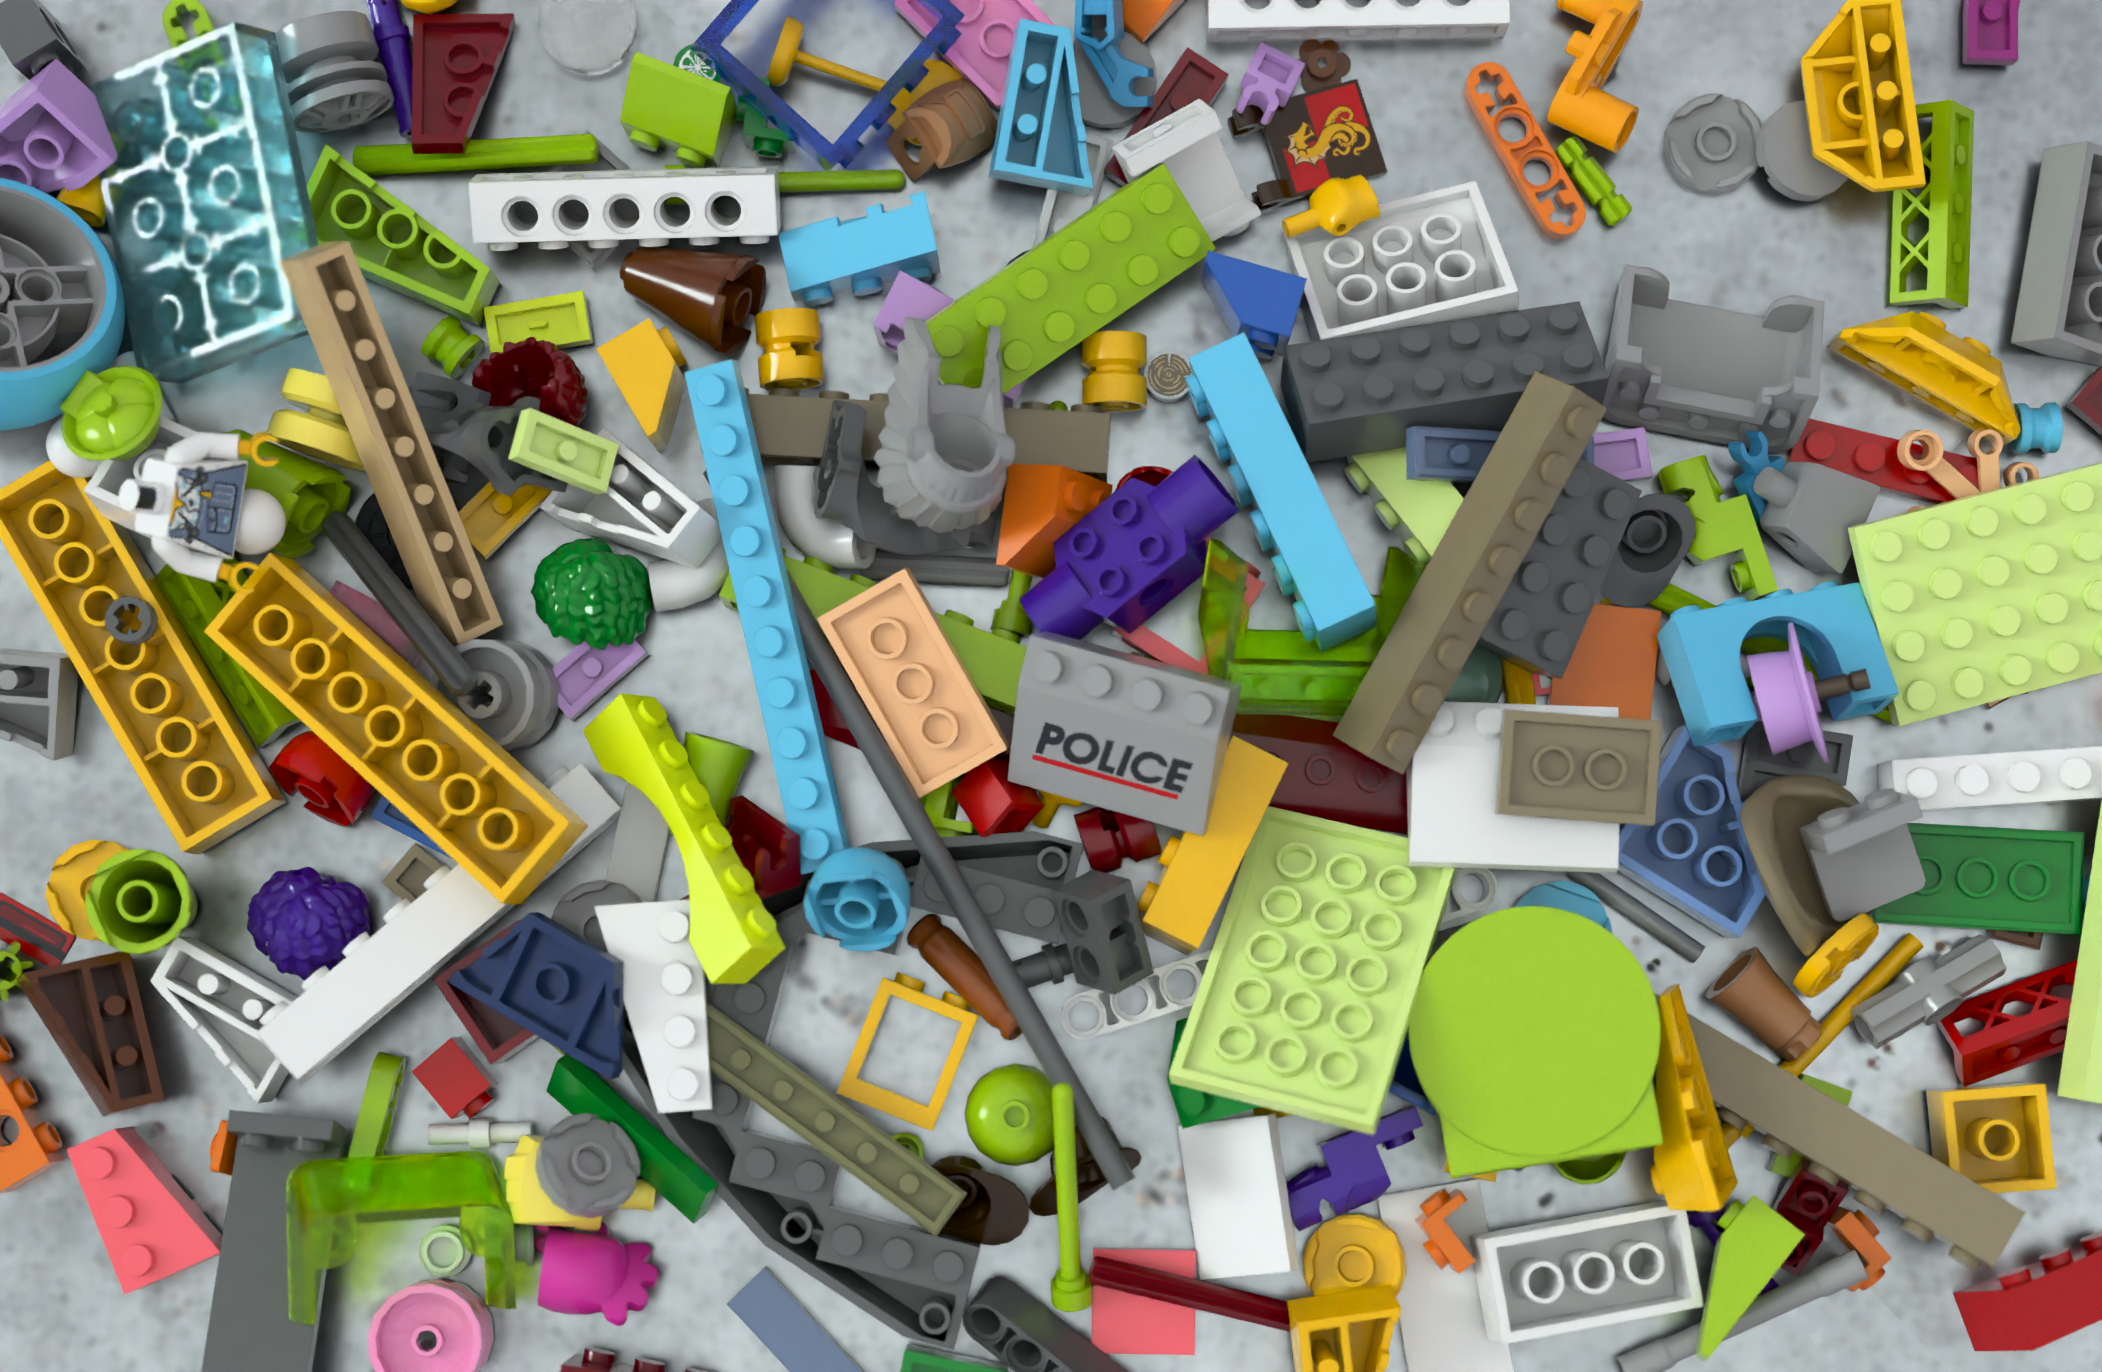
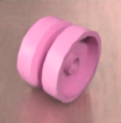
M447 1278L421 1280L388 1297L374 1314L367 1336L369 1360L375 1372H479L487 1363L494 1342L492 1317L483 1299L466 1284ZM427 1330L436 1335L437 1344L434 1349L430 1347L432 1340L424 1339V1332Z

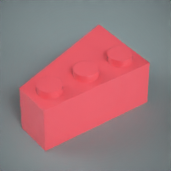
M132 1126L113 1129L66 1149L124 1294L145 1288L220 1255L221 1233L203 1214L205 1211L195 1199L191 1200L172 1178L173 1174Z

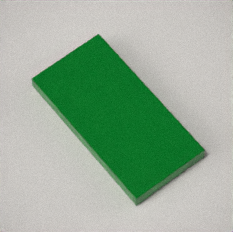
M1907 823L1925 876V885L1914 893L1870 910V917L1876 924L2081 935L2084 832Z

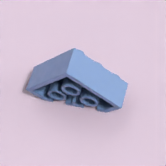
M1685 724L1674 730L1660 753L1655 826L1619 823L1618 871L1727 939L1740 938L1766 894L1760 882L1740 818V810L1744 802L1741 803L1734 775L1736 770L1730 750L1718 743L1694 747Z

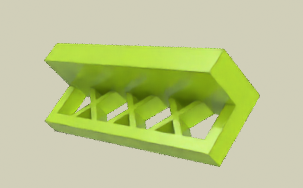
M1953 100L1915 105L1917 119L1932 117V133L1921 145L1923 163L1931 170L1930 183L1918 197L1910 189L1893 190L1890 304L1903 306L1934 302L1948 309L1968 307L1974 111ZM1922 212L1929 218V232L1915 245L1908 238V225ZM1920 261L1928 268L1927 290L1906 292L1907 274Z
M233 555V559L224 558L223 563L233 566L238 561ZM166 563L156 575L155 580L258 748L275 741L288 726L301 720L291 711H288L284 704L204 632L225 607L227 600L235 595L236 591L229 586L226 580L214 583L179 573ZM242 569L237 574V582L240 586L248 579Z

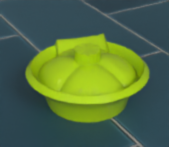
M135 366L113 367L98 374L86 370L74 389L60 405L61 411L64 412L61 426L62 436L67 447L77 456L94 461L108 459L125 460L140 454L153 442L160 427L162 391L158 381L148 371Z

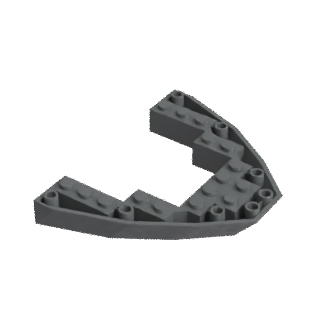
M1036 831L991 834L988 837H981L980 835L941 837L992 928L1058 945L1062 924L1053 890L1075 879L1084 844ZM913 840L871 842L858 846L885 853L899 864L910 884L911 907L957 919ZM815 872L801 874L800 886L761 899L766 911L774 918L776 930L786 947L746 984H711L705 973L707 1002L768 1047L772 1038L799 932L803 931L818 935L807 921L804 909V899ZM902 930L897 934L895 942L890 946L876 951L898 956L904 931ZM827 932L825 933L826 938L841 941L840 939L832 937ZM623 1006V1070L669 1140L717 1182L718 1186L715 1192L766 1247L903 1337L954 1350L981 1244L947 1234L938 1233L935 1236L927 1229L834 1205L842 1167L812 1145L748 1129L754 1102L712 1071L713 1109L658 1113L628 1013Z

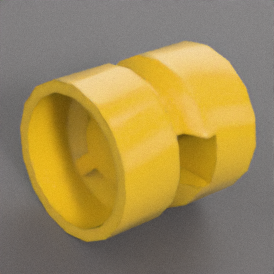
M784 308L765 311L754 316L756 344L765 350V353L758 358L760 388L765 390L772 388L802 390L821 386L825 383L823 355L815 350L814 347L822 341L819 311L807 308Z
M1098 331L1082 341V366L1090 370V375L1082 380V404L1098 406L1101 408V412H1131L1147 407V378L1139 374V370L1147 364L1146 335L1131 331Z

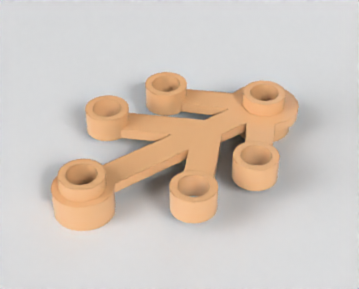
M1978 429L1969 436L1967 441L1969 453L1977 458L1979 490L1943 458V442L1936 433L1929 430H1912L1904 434L1898 443V458L1906 468L1925 471L1955 499L2000 488L1999 454L2003 449V439L1995 430ZM1984 435H1987L1991 440V448L1984 454L1979 448V441ZM1919 441L1923 447V452L1915 460L1910 454V446L1913 442ZM2014 462L2005 469L2003 480L2006 486L2017 484L2015 475L2020 468L2025 469L2027 472V481L2039 478V472L2031 463ZM1914 506V507L1909 508L1906 512L1913 511V510H1917V509H1921V508H1925V507H1923V506Z

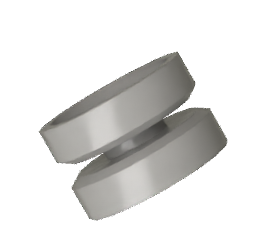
M472 639L454 647L478 677L477 686L471 689L470 693L466 696L461 697L458 694H452L435 672L432 675L430 683L505 751L519 750L536 743L552 727L559 710L558 692H560V684L555 677L553 665L538 649L520 641Z

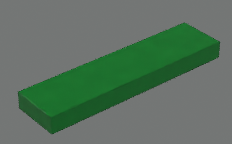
M568 1054L558 1059L546 1092L572 1115L584 1113L598 1115L596 1119L603 1120L608 1124L612 1121L622 1127L635 1144L640 1160V1176L693 1224L702 1218L711 1203L718 1186L717 1182L585 1064Z

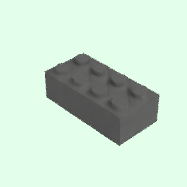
M1580 458L1479 637L1476 646L1530 673L1562 679L1642 490Z

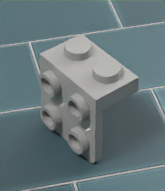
M1893 788L1882 789L1867 795L1864 798V802L1849 808L1843 807L1827 811L1817 817L1818 821L1799 828L1828 914L1832 919L1839 922L1849 920L1861 913L1890 903L1924 887L1925 876L1907 823L1923 817L1917 797L1896 792Z

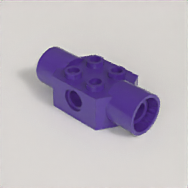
M1193 455L1157 486H1152L1132 477L1054 541L1056 568L1020 597L1021 605L1040 632L1048 631L1082 640L1104 622L1130 634L1209 570L1206 538L1237 514L1240 509L1219 479L1196 455Z

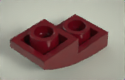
M1801 1158L1772 1208L1805 1234L1780 1266L1798 1276L1822 1243L1825 1225L1849 1191V1185L1840 1180L1833 1187L1813 1176L1807 1171L1811 1163Z

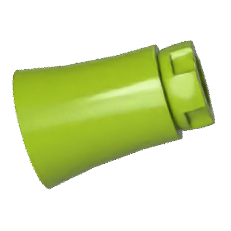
M685 731L684 748L688 754V761L700 784L707 790L710 796V803L718 815L721 825L725 827L729 814L730 799L735 796L740 779L754 750L718 738ZM669 827L668 833L673 834L671 828Z

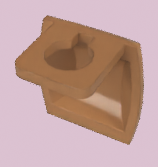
M961 78L930 90L912 103L902 113L906 121L888 137L887 145L911 180H916L934 164L939 169L964 162L987 149L995 141L998 122L978 89L966 78ZM905 138H909L912 141L918 139L922 145V148L919 150V163L913 161L908 156L904 146Z

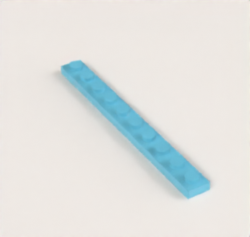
M731 359L687 371L684 374L788 827L800 835L801 874L815 872L817 867L832 854L850 848L740 365L739 361Z

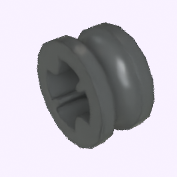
M124 596L116 599L108 607L105 614V624L108 632L115 639L127 644L139 645L148 641L154 635L158 627V617L155 609L148 602L134 596ZM135 607H138L141 611L138 613L137 618L143 624L138 631L129 628L128 634H125L123 629L126 623L121 619V616L126 610L134 613Z

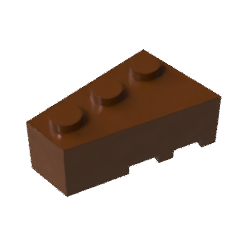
M118 951L26 972L16 979L103 1117L154 1105L165 1100L130 953Z

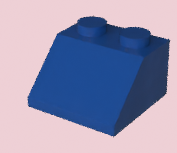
M1208 250L1201 283L1231 336L1235 337L1244 332L1258 358L1272 359L1274 354L1283 356L1284 346L1289 342L1307 278Z

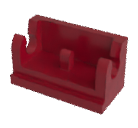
M743 795L730 799L728 809L730 820L725 828L731 836L732 846L743 867L753 878L754 890L759 898L764 899L800 886V835Z

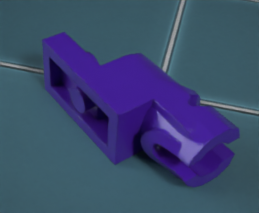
M1408 1105L1380 1117L1375 1135L1351 1129L1316 1144L1325 1165L1318 1168L1317 1163L1286 1182L1291 1218L1298 1231L1322 1222V1215L1319 1211L1322 1199L1329 1202L1331 1210L1339 1216L1377 1200L1391 1185V1181L1376 1145L1384 1142L1386 1149L1390 1150L1414 1140L1415 1136L1412 1130L1423 1126L1415 1106Z

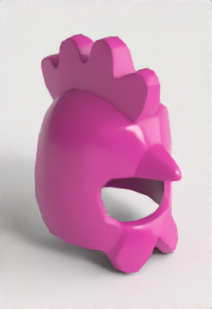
M601 1222L600 1230L594 1234H580L562 1229L559 1226L535 1225V1229L541 1232V1234L535 1237L534 1245L536 1250L543 1255L538 1306L552 1312L568 1315H589L602 1312L608 1322L616 1326H622L627 1321V1310L642 1311L648 1305V1292L644 1288L655 1286L659 1274L656 1267L647 1263L651 1255V1248L647 1244L629 1243L623 1245L622 1242L611 1236L607 1225Z

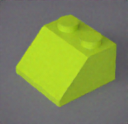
M635 52L631 62L620 122L626 134L630 135L628 140L649 151H657L658 146L676 152L675 158L694 168H703L705 163L719 168L737 123V104L731 87Z

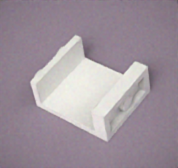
M1198 99L1111 148L1128 183L1158 163H1164L1213 242L1222 236L1230 237L1243 232L1248 228L1251 220L1262 214L1259 207L1245 196L1217 134V131L1222 129V125L1215 110L1201 99Z

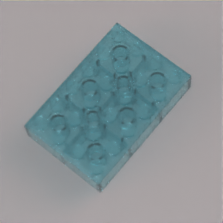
M233 21L88 86L96 96L118 155L116 161L99 174L137 367L151 373L157 381L182 384L309 335L279 262L319 244L275 32Z

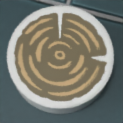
M1164 350L1153 355L1147 362L1144 370V377L1147 378L1148 393L1156 400L1166 403L1179 401L1188 394L1189 388L1185 377L1192 375L1188 358L1174 350Z

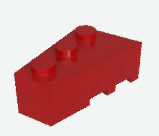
M2102 1231L2081 1238L2080 1243L2082 1246L2071 1250L2064 1248L2049 1252L2039 1257L2040 1261L2008 1270L1997 1277L1953 1292L1974 1351H2034L2102 1320Z

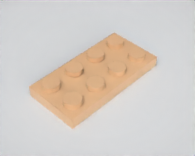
M909 567L900 570L817 618L918 798L1010 747Z

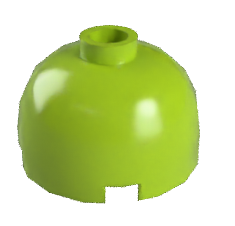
M1012 1063L997 1066L977 1080L968 1094L964 1118L968 1136L980 1153L996 1163L1020 1166L1035 1163L1053 1150L1052 1090L1054 1087L1044 1072L1035 1066Z

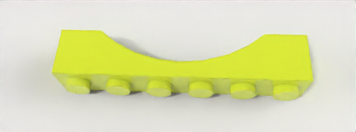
M620 693L583 729V732L602 770L621 777L641 790L659 809L671 828L682 854L689 884L691 912L689 941L710 983L746 984L786 948L776 930V922L771 914L766 911L761 899L756 894L753 878L743 867L734 850L731 836L726 828L721 825L710 803V796L707 790L700 784L688 761L687 751L678 742L667 721V714L663 706L655 697Z

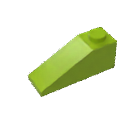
M1755 1195L1745 1205L1736 1199L1717 1222L1725 1230L1716 1240L1695 1356L1703 1362L1712 1355L1805 1235Z

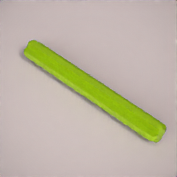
M593 134L470 140L464 154H413L411 143L357 146L353 150V165L367 175L587 164L598 161L599 145L597 138Z

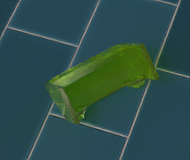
M1209 539L1198 609V623L1209 675L1243 684L1236 714L1343 716L1423 574L1425 567L1400 548L1388 546L1380 595L1371 594L1376 604L1377 627L1321 652L1316 640L1313 639L1306 642L1301 631L1247 629L1249 607L1243 597L1249 564L1219 539Z
M451 1151L311 1159L299 1163L290 1172L286 1184L289 1320L305 1325L316 1324L315 1270L336 1268L350 1260L357 1246V1223L459 1217L460 1237L465 1248L476 1256L484 1257L486 1305L502 1309H516L514 1225L493 1161L484 1153L478 1151Z

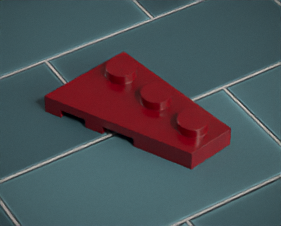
M514 13L413 14L411 131L413 154L465 153L514 30Z

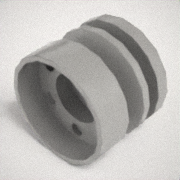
M335 11L314 15L280 29L268 40L266 46L275 75L280 82L289 84L285 87L282 97L284 103L290 108L288 117L291 126L296 131L325 133L346 129L373 119L392 106L395 98L390 85L385 82L387 78L386 70L381 63L372 61L376 58L379 48L371 22L366 14L356 11Z

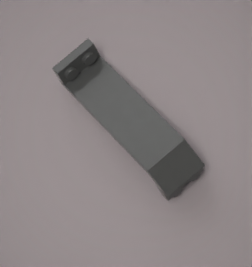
M229 1110L226 1131L238 1137L201 1372H312L347 1129L331 1119Z

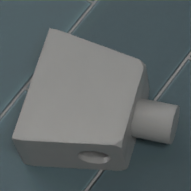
M1789 461L1784 465L1782 472L1770 466L1764 468L1757 475L1753 485L1754 492L1768 500L1760 518L1761 528L1807 569L1813 572L1841 575L1853 551L1848 527L1866 522L1881 489L1876 484L1821 464Z

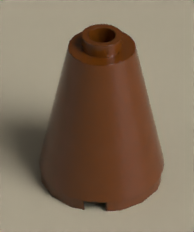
M639 246L634 252H629L625 256L620 268V278L624 281V289L628 294L710 348L727 355L738 351L747 341L752 331L744 329L749 314L756 316L760 313L766 289L765 268L762 265L756 264L760 260L750 255Z

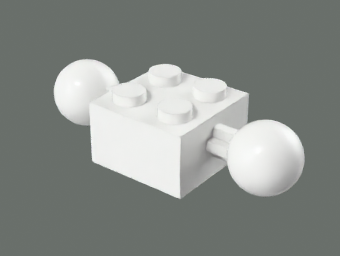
M160 416V427L155 439L140 454L125 460L108 459L94 461L77 456L67 447L62 436V418H60L49 430L46 450L51 463L63 474L74 478L93 476L83 492L104 518L137 532L134 526L136 512L125 511L120 505L119 492L121 486L130 479L142 481L144 463L148 458L165 456L169 447L196 433V431ZM244 489L235 551L247 555L262 554L274 548L282 539L286 527V516L280 502L273 495L260 489Z

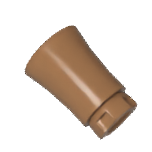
M1758 947L1750 948L1734 959L1717 976L1706 993L1707 999L1731 1014L1754 1033L1770 1050H1776L1787 1062L1796 1060L1802 1053L1809 1050L1821 1035L1820 1031L1823 1026L1811 1016V1010L1777 975Z

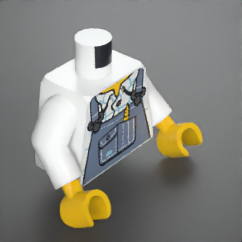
M265 431L257 432L250 440H241L240 434L196 432L169 447L165 456L148 458L144 463L142 481L130 479L121 486L119 492L120 505L125 511L136 512L134 525L136 531L152 537L153 550L173 570L214 583L218 581V578L228 581L229 586L238 593H253L256 590L243 588L238 584L237 574L242 568H248L261 573L260 568L249 562H239L231 566L224 564L223 560L224 558L233 559L248 467V461L240 459V455L251 456L261 466H274L279 462V459L272 456H258L257 447L263 441L280 442L277 437Z

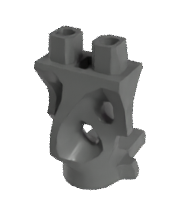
M424 372L417 373L414 385L409 386L408 389L447 483L466 484L468 479L466 472L470 462L490 479L492 487L503 495L511 496L524 484L566 492L568 483L508 459L521 411L529 408L539 411L540 399L526 396L518 399L511 406H489L491 393L446 377Z
M840 400L833 401L822 458L813 473L815 483L813 506L816 518L845 525L852 529L863 542L899 555L920 556L957 548L972 549L975 548L976 544L985 546L992 544L997 514L991 513L988 519L981 524L971 525L963 530L954 529L951 532L937 533L928 527H919L913 520L900 518L897 513V507L884 502V487L878 488L870 482L864 459L860 452L867 410L855 403Z

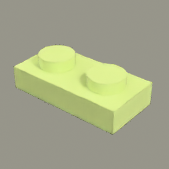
M529 408L522 410L520 413L508 459L598 495L607 493L619 444Z

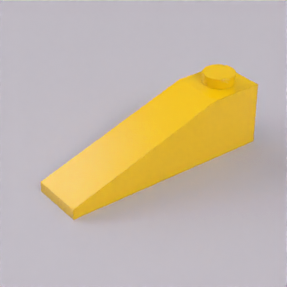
M1679 984L1668 986L1659 996L1661 1031L1657 1061L1656 1105L1664 1144L1654 1145L1655 1164L1651 1165V1177L1657 1194L1659 1196L1665 1195L1668 1209L1715 1211L1723 1207L1738 1182Z

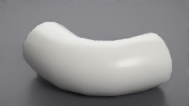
M775 466L774 493L778 520L791 544L807 557L816 558L833 567L841 569L868 568L875 557L876 547L863 542L852 529L845 525L816 518L813 506L815 490L813 473L817 466Z
M713 498L696 502L718 520ZM722 538L697 569L670 560L648 563L650 587L656 612L680 609L706 600L723 586L729 572Z

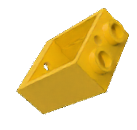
M897 972L894 981L885 977L881 980L837 1094L933 1131L979 1015L970 1012L971 1006L962 997L944 991L940 1000L922 992L926 984L925 982ZM891 995L961 1022L929 1105L858 1077Z

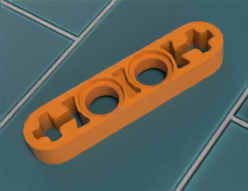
M1494 62L1478 64L1471 70L1464 85L1466 101L1540 229L1546 236L1555 240L1571 238L1579 231L1586 217V208L1580 195L1507 70ZM1482 76L1488 82L1496 80L1499 83L1495 91V97L1500 106L1507 100H1510L1512 105L1501 108L1493 117H1490L1488 112L1493 111L1496 105L1492 97L1487 92L1479 95L1476 91ZM1508 117L1521 120L1526 128L1525 138L1518 142L1504 140L1498 130L1499 123ZM1532 160H1540L1546 163L1551 172L1550 180L1543 185L1529 183L1523 173L1524 165ZM1556 185H1559L1561 191H1558L1554 196L1559 208L1565 210L1570 207L1573 211V215L1568 220L1570 225L1568 227L1562 221L1556 223L1551 221L1550 217L1554 213L1555 207L1549 196L1543 203H1540L1537 197L1547 195Z

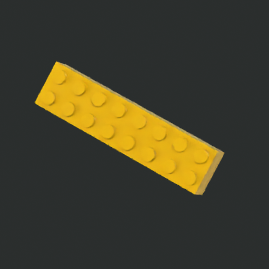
M49 460L0 489V539L182 852L199 855L286 803L177 614L155 580L153 573L126 527L104 518L83 492L93 476L87 478L67 476L60 472ZM124 596H134L148 602L155 609L158 617V627L148 641L139 645L127 644L115 639L108 632L105 624V614L108 607L116 599ZM135 607L134 613L126 610L121 616V619L126 623L123 629L125 634H128L129 628L138 631L143 624L137 618L138 613L141 611L138 607Z
M270 552L258 566L261 573L254 571L241 586L256 591L249 594L236 592L204 632L503 904L522 905L589 825L292 559Z

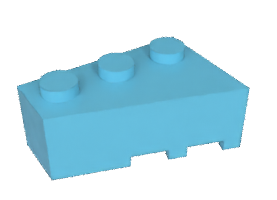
M1021 18L1014 28L989 178L1087 196L1094 189L1092 173L1089 170L1086 149L1087 139L1085 126L1082 122L1078 95L1080 92L1070 28Z

